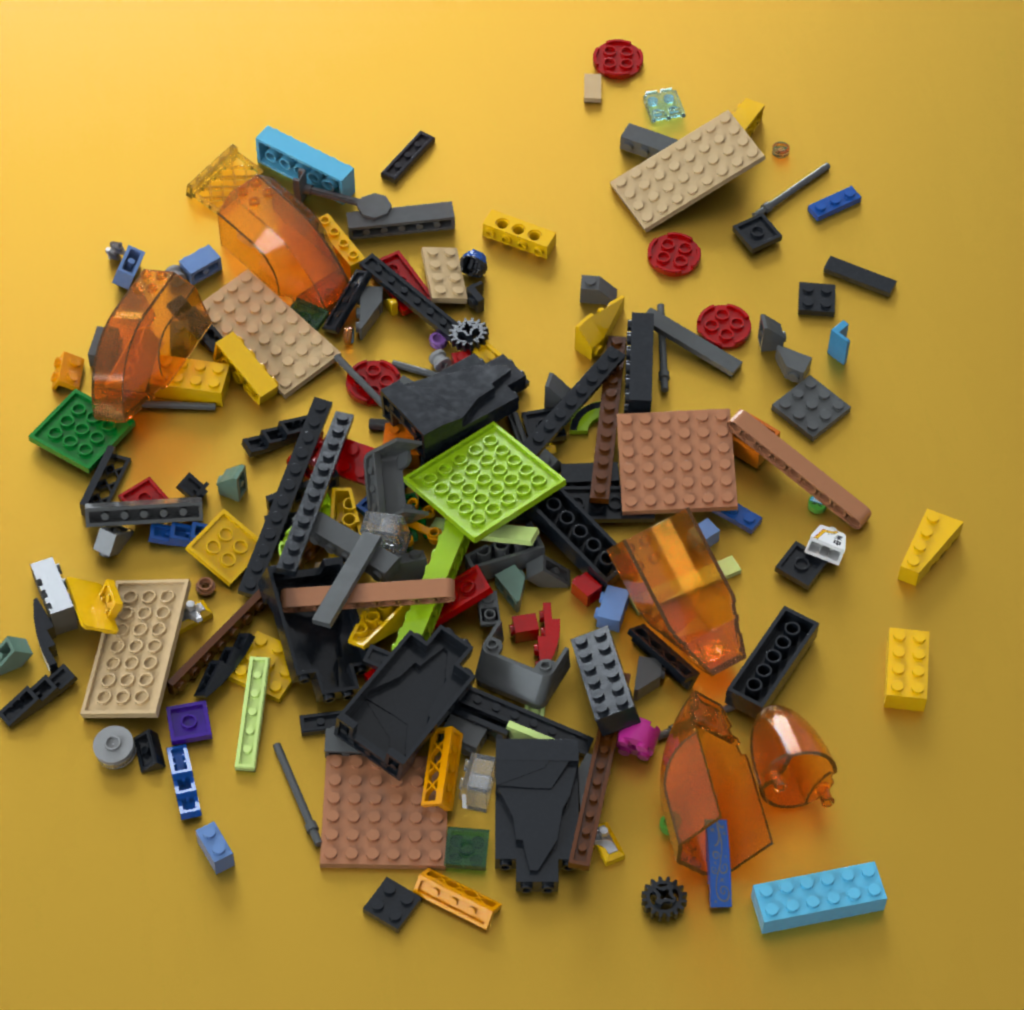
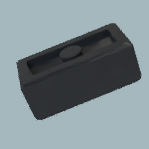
M148 729L133 738L142 773L166 767L159 736L156 732Z

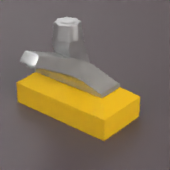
M203 599L196 603L192 600L186 603L179 635L213 618V613Z
M608 822L599 824L595 847L605 866L624 860L625 854Z

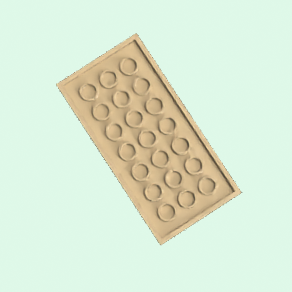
M727 110L612 180L610 184L643 230L648 232L764 161L765 155L731 112Z
M248 269L195 307L202 317L206 316L222 337L234 332L243 339L244 345L248 350L251 349L254 352L258 362L263 363L268 374L277 380V392L285 399L336 362L334 360L336 354L341 355L337 348Z
M189 579L116 580L115 584L123 602L122 611L118 613L115 619L119 631L116 635L103 632L101 634L80 714L82 718H158L192 583Z

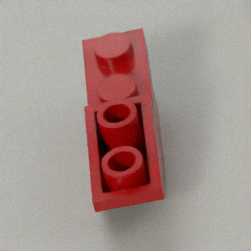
M551 602L543 603V610L539 611V622H543V627H540V636L537 638V644H534V656H538L535 666L542 659L555 661L560 640V619H552Z

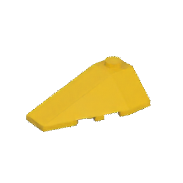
M621 295L609 302L605 309L599 308L595 315L590 313L576 325V351L590 360L603 352L608 341V335H611L624 309V296Z
M411 605L366 608L365 611H362L361 619L355 625L348 643L366 649L370 644L373 645L397 632L403 626L405 614L409 611Z

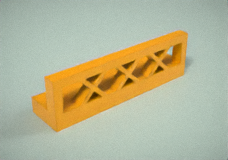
M453 726L438 728L430 738L421 806L424 808L438 806L444 811H453L463 733ZM438 734H444V739L438 744ZM441 752V759L435 763V756ZM438 771V778L432 782V775ZM435 790V800L428 801L429 795Z
M427 868L419 874L413 893L485 930L490 927L494 914L502 906L501 903L431 868Z

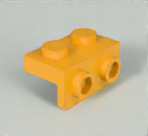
M65 351L60 357H57L53 365L55 371L51 376V382H53L51 389L56 390L60 385L70 390H78L85 359Z

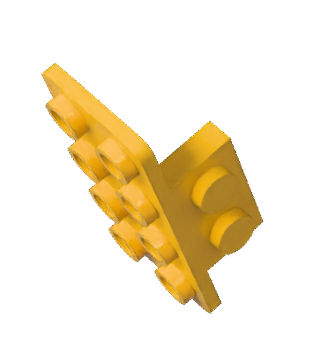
M67 577L65 582L81 627L89 631L94 630L116 635L119 630L115 619L118 613L122 611L123 602L114 580L106 579L102 586L97 582Z

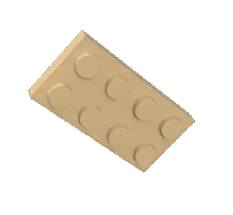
M422 247L421 255L430 300L433 303L467 304L468 298L457 248Z

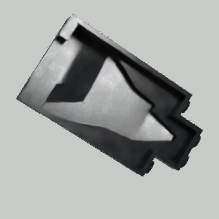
M473 353L431 377L406 384L398 380L381 389L383 417L393 427L401 423L414 436V440L422 441V445L415 448V450L426 461L461 442L491 422H497L519 410V396L517 393L526 389V375L504 354L485 363L482 358Z
M342 556L323 559L318 568L298 570L296 577L276 573L277 565L267 566L258 582L263 604L269 605L275 619L291 682L305 684L311 681L317 702L324 701V703H330L342 698L343 700H350L360 689L356 675H363L370 668L362 664L368 648L362 649L348 643L355 625L360 621L357 609L341 610L331 628L315 625L312 623V618L316 611L284 613L280 602V590L332 585L344 565Z
M441 624L427 641L419 633L409 630L337 716L334 735L400 781L414 764L417 753L473 686L476 676L469 668L462 667L471 657L473 646H471L468 640L461 639L452 629Z
M496 739L495 869H516V891H521L522 893H531L532 891L543 893L558 892V869L565 871L574 870V868H568V862L579 817V739Z

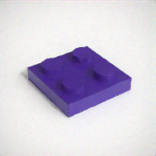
M206 700L166 707L172 745L212 739Z

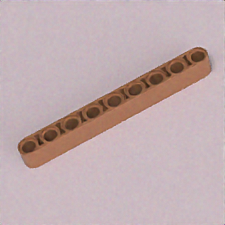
M739 409L727 422V427L732 433L854 529H860L871 517L872 513L866 505L747 411Z
M452 578L356 584L342 610L454 602L455 580ZM332 585L280 590V602L283 612L317 611Z

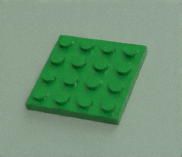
M74 389L28 437L30 442L90 474L100 463L107 446L116 447L136 424L135 420Z

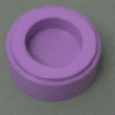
M437 331L433 332L429 337L430 346L434 349H443L448 344V340Z

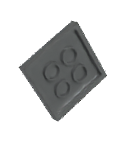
M809 375L772 404L771 410L813 442L848 414L851 406Z

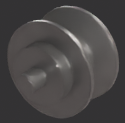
M112 241L110 242V247L105 249V252L108 255V259L120 260V255L125 254V249L121 242Z

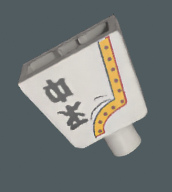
M819 525L810 536L804 552L839 566L846 549V535L837 531L835 527Z

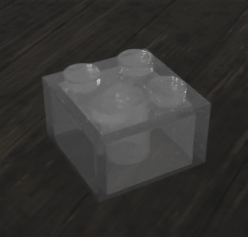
M372 511L365 512L360 529L361 535L363 531L380 535L382 541L379 546L393 554L406 553L412 535L402 515Z
M471 752L470 759L465 761V775L460 779L459 789L461 790L459 799L462 800V808L486 813L495 781L496 757Z

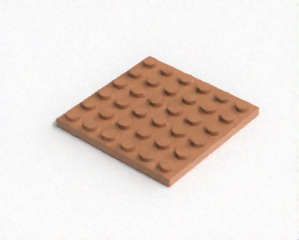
M730 409L617 414L622 515L738 510L732 432L727 427V422L731 419Z
M329 754V756H326L320 868H431L433 870H446L448 811H444L438 806L426 808L421 806L428 756H416L414 764L400 781L365 756H342L340 754ZM435 756L434 762L437 763L441 756ZM438 771L432 775V782L438 778ZM435 790L429 795L428 801L435 800Z

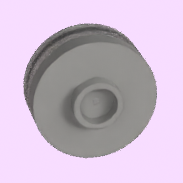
M114 725L102 729L96 735L93 741V751L102 766L108 769H120L127 766L134 759L136 743L129 730L122 726Z

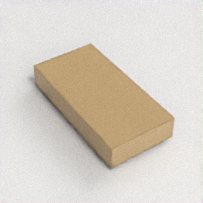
M584 73V102L601 103V74Z

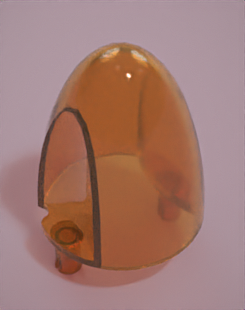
M769 705L763 708L755 717L750 734L751 764L762 799L769 805L777 808L801 807L819 798L823 807L832 806L835 800L831 795L830 788L834 784L832 775L837 773V766L822 738L811 724L794 710L782 705Z

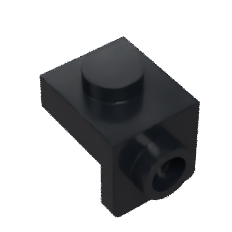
M482 281L473 283L466 288L467 302L477 313L484 311V298L482 297L484 283Z
M189 472L176 488L187 498H203L208 492L205 488L209 483L206 482L203 485Z

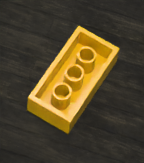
M157 354L148 382L150 397L184 402L216 403V406L223 407L231 381L230 364Z
M889 628L886 646L885 708L924 712L928 689L929 631Z

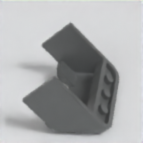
M395 438L366 453L363 465L369 523L372 526L383 527L411 524L429 515V511L416 510L414 505L406 504L403 469L407 468L412 461L411 450L421 446L422 441Z
M498 620L483 643L475 672L476 683L480 687L534 709L544 708L571 667L569 648H564L556 662L550 659H542L532 668L500 655L503 650L504 636L502 622Z

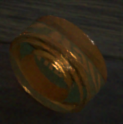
M776 142L773 144L772 154L777 158H785L789 155L790 147L785 142Z
M346 326L344 328L343 340L345 344L352 345L355 336L354 327Z

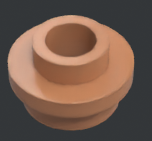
M209 577L200 578L196 583L197 593L202 596L211 595L215 591V582Z

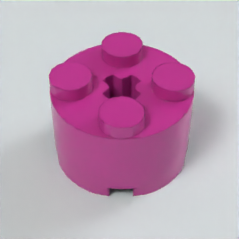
M639 717L640 723L619 730L616 746L618 747V753L621 755L629 756V754H633L642 761H648L649 757L654 753L661 731L657 726L655 728L650 726L651 722L649 720Z

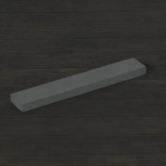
M650 307L646 312L654 313V331L732 377L742 366V361Z
M363 531L312 618L313 624L327 628L333 626L382 541L380 535Z

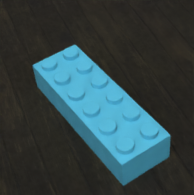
M268 125L255 138L258 163L292 180L293 178H298L299 168L305 169L307 184L347 196H352L355 193L354 168ZM336 201L342 205L345 204L344 202Z
M875 861L755 884L752 887L751 899L762 934L882 911L885 909L887 901Z

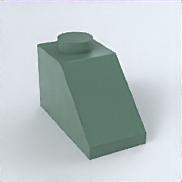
M241 464L228 468L223 475L218 477L216 485L218 486L219 495L240 502L248 489L245 465Z
M514 564L495 574V587L517 613L520 611L525 591L526 576Z
M7 636L0 644V675L22 667L32 656L33 653L26 639Z

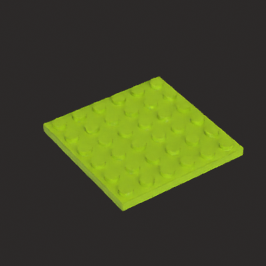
M494 421L403 477L404 483L474 543H477L566 486L565 478Z

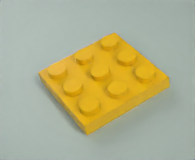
M223 509L186 546L185 550L230 587L245 572L259 537Z
M257 631L249 650L235 671L228 677V680L246 688L250 656L270 657L266 697L281 703L293 684L281 641Z

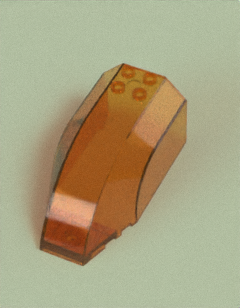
M258 174L231 191L217 213L221 245L281 297H289L297 304H305L307 308L328 317L349 280L320 220L306 205L272 177Z
M143 269L106 321L97 346L92 373V408L96 420L120 423L129 421L143 408L142 404L147 400L152 401L157 391L160 389L164 390L169 386L211 326L212 321L196 287L175 272Z
M689 507L607 549L631 599L644 620L695 666L705 673L714 676L746 659L743 636L740 633L738 623L740 621L739 614L736 612L735 595Z
M695 690L686 700L676 717L663 752L660 770L662 809L675 861L702 875H708L705 829L720 819H726L732 872L774 843L749 759L746 754L742 755L738 747L741 743L736 736L732 735L730 731L732 725L722 705Z

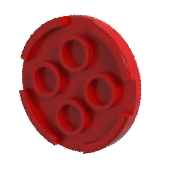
M622 39L608 40L605 44L596 47L594 50L593 65L597 72L604 77L616 80L628 79L635 76L642 69L643 53L641 49L632 45L630 41Z
M668 232L667 235L654 238L648 246L647 258L651 267L658 273L670 277H680L690 274L698 267L701 260V249L693 241L692 237L683 233Z
M732 304L711 305L700 313L697 320V332L700 337L720 349H734L743 345L749 339L751 322L748 314L738 306Z
M363 360L352 367L380 396L381 389L401 378L398 369L385 360ZM347 374L346 389L349 396L362 405L379 406Z

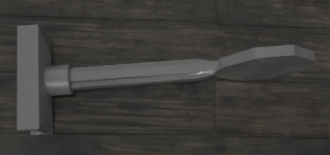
M299 168L298 178H293L294 203L297 206H302L307 195L313 194L355 205L362 217L372 220L387 216L392 208L387 197L377 193L359 199L307 184L305 169Z

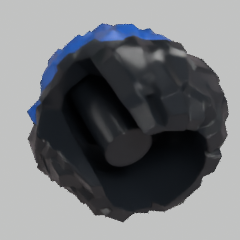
M472 249L460 259L462 273L480 278L487 271L486 256L482 252Z

